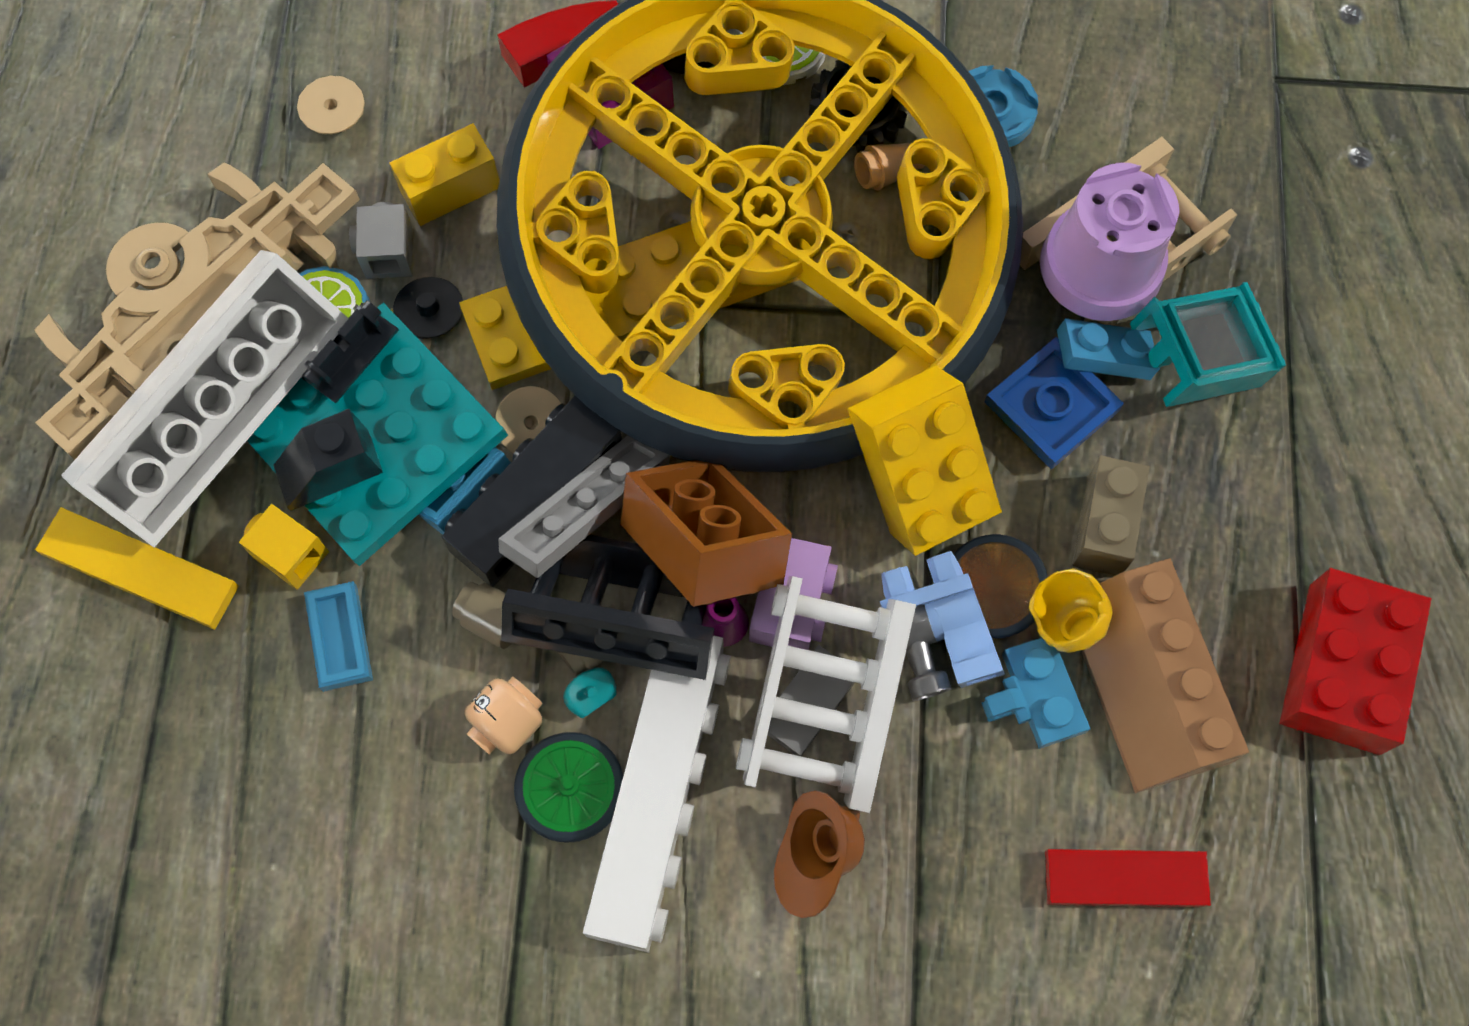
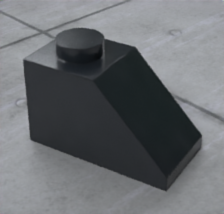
M350 409L301 428L273 465L287 508L290 511L383 473L368 429Z

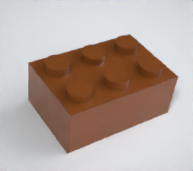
M693 460L626 473L621 525L693 607L708 605L716 601L741 595L755 594L763 590L775 588L777 584L784 585L792 533L723 465Z

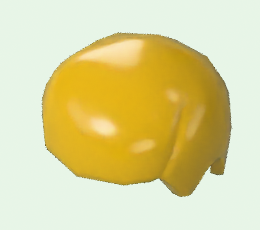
M1075 568L1056 571L1038 584L1029 601V610L1036 622L1039 635L1049 646L1065 653L1089 649L1105 637L1113 614L1110 600L1099 582L1091 574Z

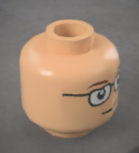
M513 676L508 681L499 678L493 679L465 709L466 719L473 726L467 735L489 755L495 748H498L505 754H514L540 727L542 716L538 709L543 703Z

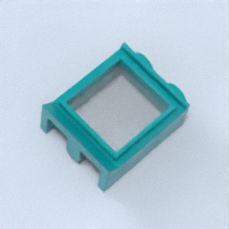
M1243 282L1237 287L1163 301L1153 297L1129 323L1132 330L1140 331L1158 328L1162 339L1149 351V362L1154 368L1167 366L1173 362L1181 382L1163 398L1166 407L1262 387L1286 366L1280 347L1268 327L1261 307L1256 301L1248 282Z

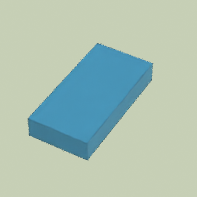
M354 581L304 592L319 688L324 692L372 681L373 676L358 588Z

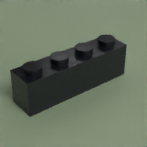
M576 396L566 405L562 403L554 408L546 419V427L534 439L528 438L523 441L515 450L512 457L513 461L501 474L495 473L491 475L481 486L479 497L467 510L462 508L454 513L445 526V533L441 537L449 552L484 582L493 587L515 565L513 561L499 553V538L622 440L619 429L589 409Z

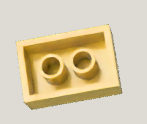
M934 366L847 408L889 532L914 556L1002 513L965 387L961 381L938 366Z

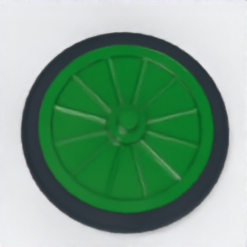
M564 732L549 736L533 746L524 756L518 767L514 783V796L518 811L526 824L544 838L568 843L593 837L605 829L612 821L623 780L622 768L610 748L592 736L576 732Z

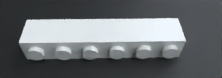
M713 636L710 665L706 680L651 670L583 934L587 938L648 953L652 941L660 943L662 941L669 910L660 908L665 887L674 889L677 882L682 857L674 856L673 853L678 835L687 837L690 829L694 805L687 804L686 800L690 784L700 785L707 754L698 752L703 733L713 734L719 705L711 703L715 684L725 685L731 656L723 654L722 637Z

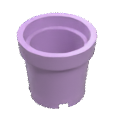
M1115 163L1104 166L1093 172L1081 188L1072 207L1063 213L1053 225L1041 250V274L1050 293L1068 310L1093 320H1120L1139 313L1158 294L1168 265L1167 247L1178 220L1179 203L1171 185L1157 173L1155 177H1152L1147 173L1139 171L1141 166L1132 163ZM1112 235L1117 241H1110L1107 239V236Z

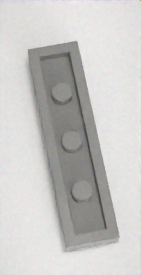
M627 435L499 538V553L536 578L540 577L622 508L626 473L669 465L670 455L644 445Z

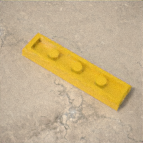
M62 507L58 510L35 549L42 556L213 630L218 626L239 587L233 580Z

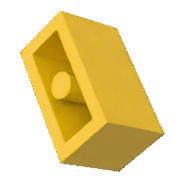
M474 123L389 162L399 190L419 226L487 195L499 187L500 179L494 157Z

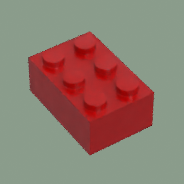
M1329 568L1309 586L1279 724L1377 755H1382L1404 744L1432 598L1334 568Z

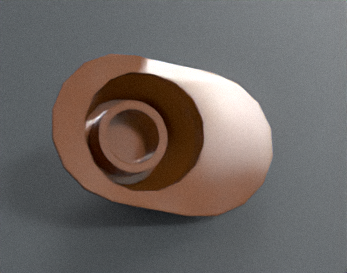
M817 790L803 793L795 801L774 867L775 890L780 903L790 914L800 918L817 916L827 908L836 892L840 878L851 872L860 863L864 853L865 838L859 822L860 811L850 809L848 806H840L827 793Z

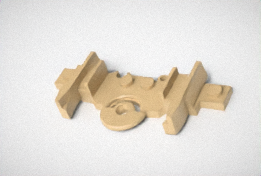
M225 162L209 172L207 175L215 189L235 198L242 206L225 219L208 217L189 232L169 223H150L139 226L121 237L112 248L106 265L108 283L117 297L101 313L104 327L81 351L69 341L60 325L50 314L36 327L35 332L66 367L59 376L72 390L35 423L75 460L260 250L277 253L296 271L305 264L296 256L302 250L320 266L338 268L336 248L323 233L360 200L356 190L324 163L290 193H287L276 182H273L261 191L255 182L244 173ZM183 247L185 259L182 270L179 273L180 261L176 252ZM154 257L160 258L158 266L152 269L145 268L148 260ZM140 285L144 288L155 290H139L136 288Z

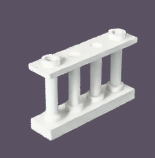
M788 576L787 585L777 584L771 615L779 616L752 739L742 738L736 769L744 771L743 781L745 785L756 787L760 769L838 786V792L845 793L843 801L848 808L870 813L916 604L888 599L886 609L879 607L877 612L800 595L803 578ZM794 615L872 632V638L879 639L875 660L868 658L866 663L788 646ZM783 666L860 683L861 689L868 691L864 711L856 710L854 714L776 697ZM771 717L849 735V740L856 742L852 762L844 761L841 766L764 748Z

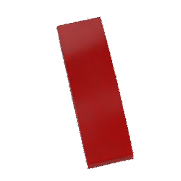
M616 0L595 1L572 5L521 22L497 34L501 55L525 88L538 81L548 67L547 54L568 44L595 19L617 6L618 2Z

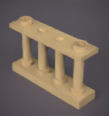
M1160 137L1124 163L1141 166L1139 171L1147 173L1152 177H1155L1156 173L1163 177L1171 185L1177 196L1179 217L1195 233L1177 247L1169 241L1167 247L1168 265L1164 281L1203 252L1212 255L1223 247L1231 237L1228 230L1237 214L1232 209H1229L1210 222L1167 176L1168 169L1166 166L1174 148L1163 137ZM1077 196L1023 232L1020 266L1024 270L1040 261L1042 246L1047 235L1058 218L1072 207ZM1089 318L1084 319V321L1086 322L1100 323L1113 326L1119 321H1099Z

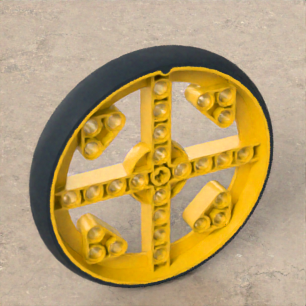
M625 0L595 19L575 36L548 65L528 94L514 123L504 153L497 193L496 227L499 254L509 294L519 318L535 347L561 382L589 409L621 432L644 445L682 460H698L720 464L727 470L742 472H788L814 469L860 456L863 453L847 408L934 366H938L965 384L986 356L1000 331L1012 300L1021 261L1023 217L1017 171L1004 130L989 100L974 77L941 41L904 12L882 0ZM737 29L743 34L732 35L726 32V30ZM795 45L824 53L852 66L784 148L771 145H751L735 149L729 153L724 152L632 84L634 80L652 68L686 53L684 73L686 85L699 95L770 90L781 87L789 78ZM774 56L778 58L780 61L769 62L765 60L763 57ZM703 61L710 62L715 67L702 68L697 63ZM865 77H875L882 83H871ZM892 96L907 109L928 138L915 140L908 146L897 172V183L909 247L915 255L923 259H934L945 253L952 244L946 279L935 305H932L832 231V206L824 179ZM612 100L621 105L616 108H606L601 104ZM837 110H849L855 117H844ZM592 127L692 200L690 210L691 226L700 248L623 342L603 321L585 292L586 290L590 293L600 294L609 291L615 286L619 274V252L609 183L603 175L595 171L579 172L571 178L577 156ZM643 128H653L659 133L654 136H644L638 131ZM814 142L821 143L828 150L824 152L816 151L808 144ZM681 155H689L696 162L686 165L679 163L675 158ZM913 164H923L931 172L921 173L913 167ZM791 176L796 178L801 184L788 186L780 178ZM717 183H727L735 190L721 193L713 186ZM951 191L964 193L969 201L956 199L951 194ZM588 195L597 197L600 202L593 206H584L578 200ZM933 225L941 231L942 235L932 236L924 230L923 226ZM556 230H563L570 234L568 239L561 242H554L547 238L551 232ZM802 238L810 244L811 248L798 250L789 243V240ZM727 245H736L744 251V254L738 257H731L726 255L721 248ZM599 258L605 260L609 265L603 270L593 271L587 268L585 264L591 259ZM840 266L848 272L849 277L844 279L836 278L828 272L827 268ZM796 277L897 351L893 357L874 371L839 388L837 386L844 373L845 362L841 353L836 348L826 344L750 351L740 355L731 368L728 383L730 397L699 390L665 374L739 283L751 286H772L785 283ZM698 280H707L715 286V289L708 293H701L695 290L691 284ZM878 294L886 300L888 306L882 308L875 307L868 302L866 296ZM677 315L683 318L686 325L679 329H670L661 321L666 316ZM915 322L921 325L926 335L922 337L912 335L906 329L905 323ZM648 351L657 360L652 365L639 366L631 360V357L636 352ZM814 365H821L827 368L832 378L825 381L817 380L809 374L808 368ZM747 372L755 373L762 378L764 384L758 388H748L742 384L739 377ZM786 401L794 402L802 409L803 415L797 418H789L781 413L778 405Z

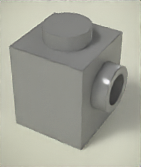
M378 202L372 206L357 207L356 225H351L349 228V241L353 254H356L366 279L413 276V227L404 204L395 205L390 202Z

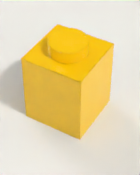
M272 503L264 513L255 515L245 527L244 536L239 541L241 546L255 560L296 590L301 587L329 553L328 549L315 534Z

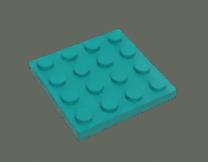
M384 302L377 307L382 312L381 316L396 326L399 331L340 400L335 404L300 378L247 440L275 472L274 463L301 428L346 409H350L369 431L383 473L304 505L358 566H361L508 436L504 428Z

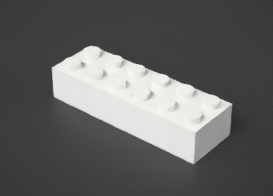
M260 250L65 470L62 477L73 488L151 546L155 547L298 382L307 369L304 365L306 361L312 362L330 340L333 341L338 335V330L349 318L277 253Z

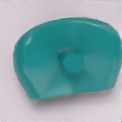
M601 667L589 669L578 675L568 684L563 695L564 703L572 713L580 718H584L617 695L615 680L607 669Z

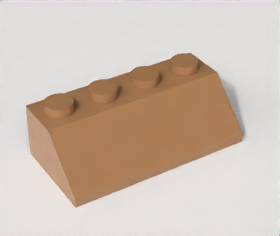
M1171 558L1122 572L1099 583L1110 600L1113 612L1106 636L1091 648L1081 650L1135 793L1232 764L1248 754V747Z

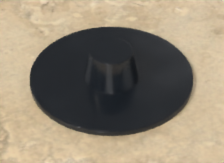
M423 277L408 283L399 291L394 301L393 313L417 338H435L444 335L457 325L462 316L459 302L463 301L460 291L451 282L438 277Z

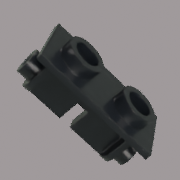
M367 300L361 303L360 306L356 304L353 307L354 313L338 330V335L333 341L330 340L312 362L307 360L304 364L307 369L301 378L335 404L399 331L396 326L381 316L382 312L375 305Z

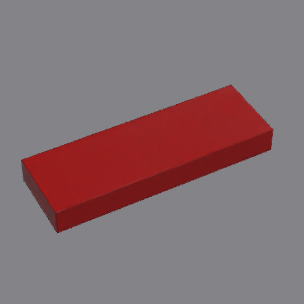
M1047 849L1045 851L1047 905L1211 906L1207 851Z

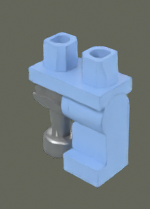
M952 551L927 559L934 584L915 590L907 566L882 573L883 593L885 596V600L880 601L882 608H887L888 599L916 604L906 648V655L915 674V678L908 682L912 701L930 698L952 689L947 673L941 670L935 671L930 644L945 640L956 680L961 688L1005 675L969 574H963Z

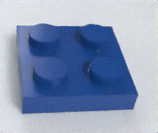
M1057 337L989 392L984 401L1051 470L1115 416L1124 405L1092 372L1064 368L1059 339Z

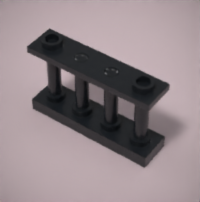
M594 535L587 536L540 577L535 578L530 593L507 589L502 601L501 641L706 680L710 665L714 628L702 626L706 605L693 607L688 600L681 621L651 616L658 593L684 597L682 593L637 543ZM559 574L588 579L580 602L550 597ZM608 583L638 589L631 612L601 606Z

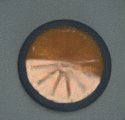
M990 534L966 542L953 554L963 574H969L992 639L1016 635L1035 622L1029 610V601L1038 584L1046 579L1048 575L1041 558L1030 546L1011 536Z

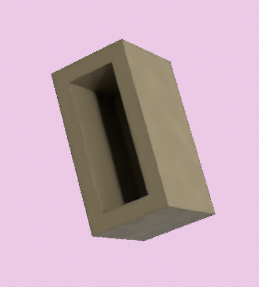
M1100 455L1088 475L1072 566L1115 576L1126 571L1135 559L1150 466Z

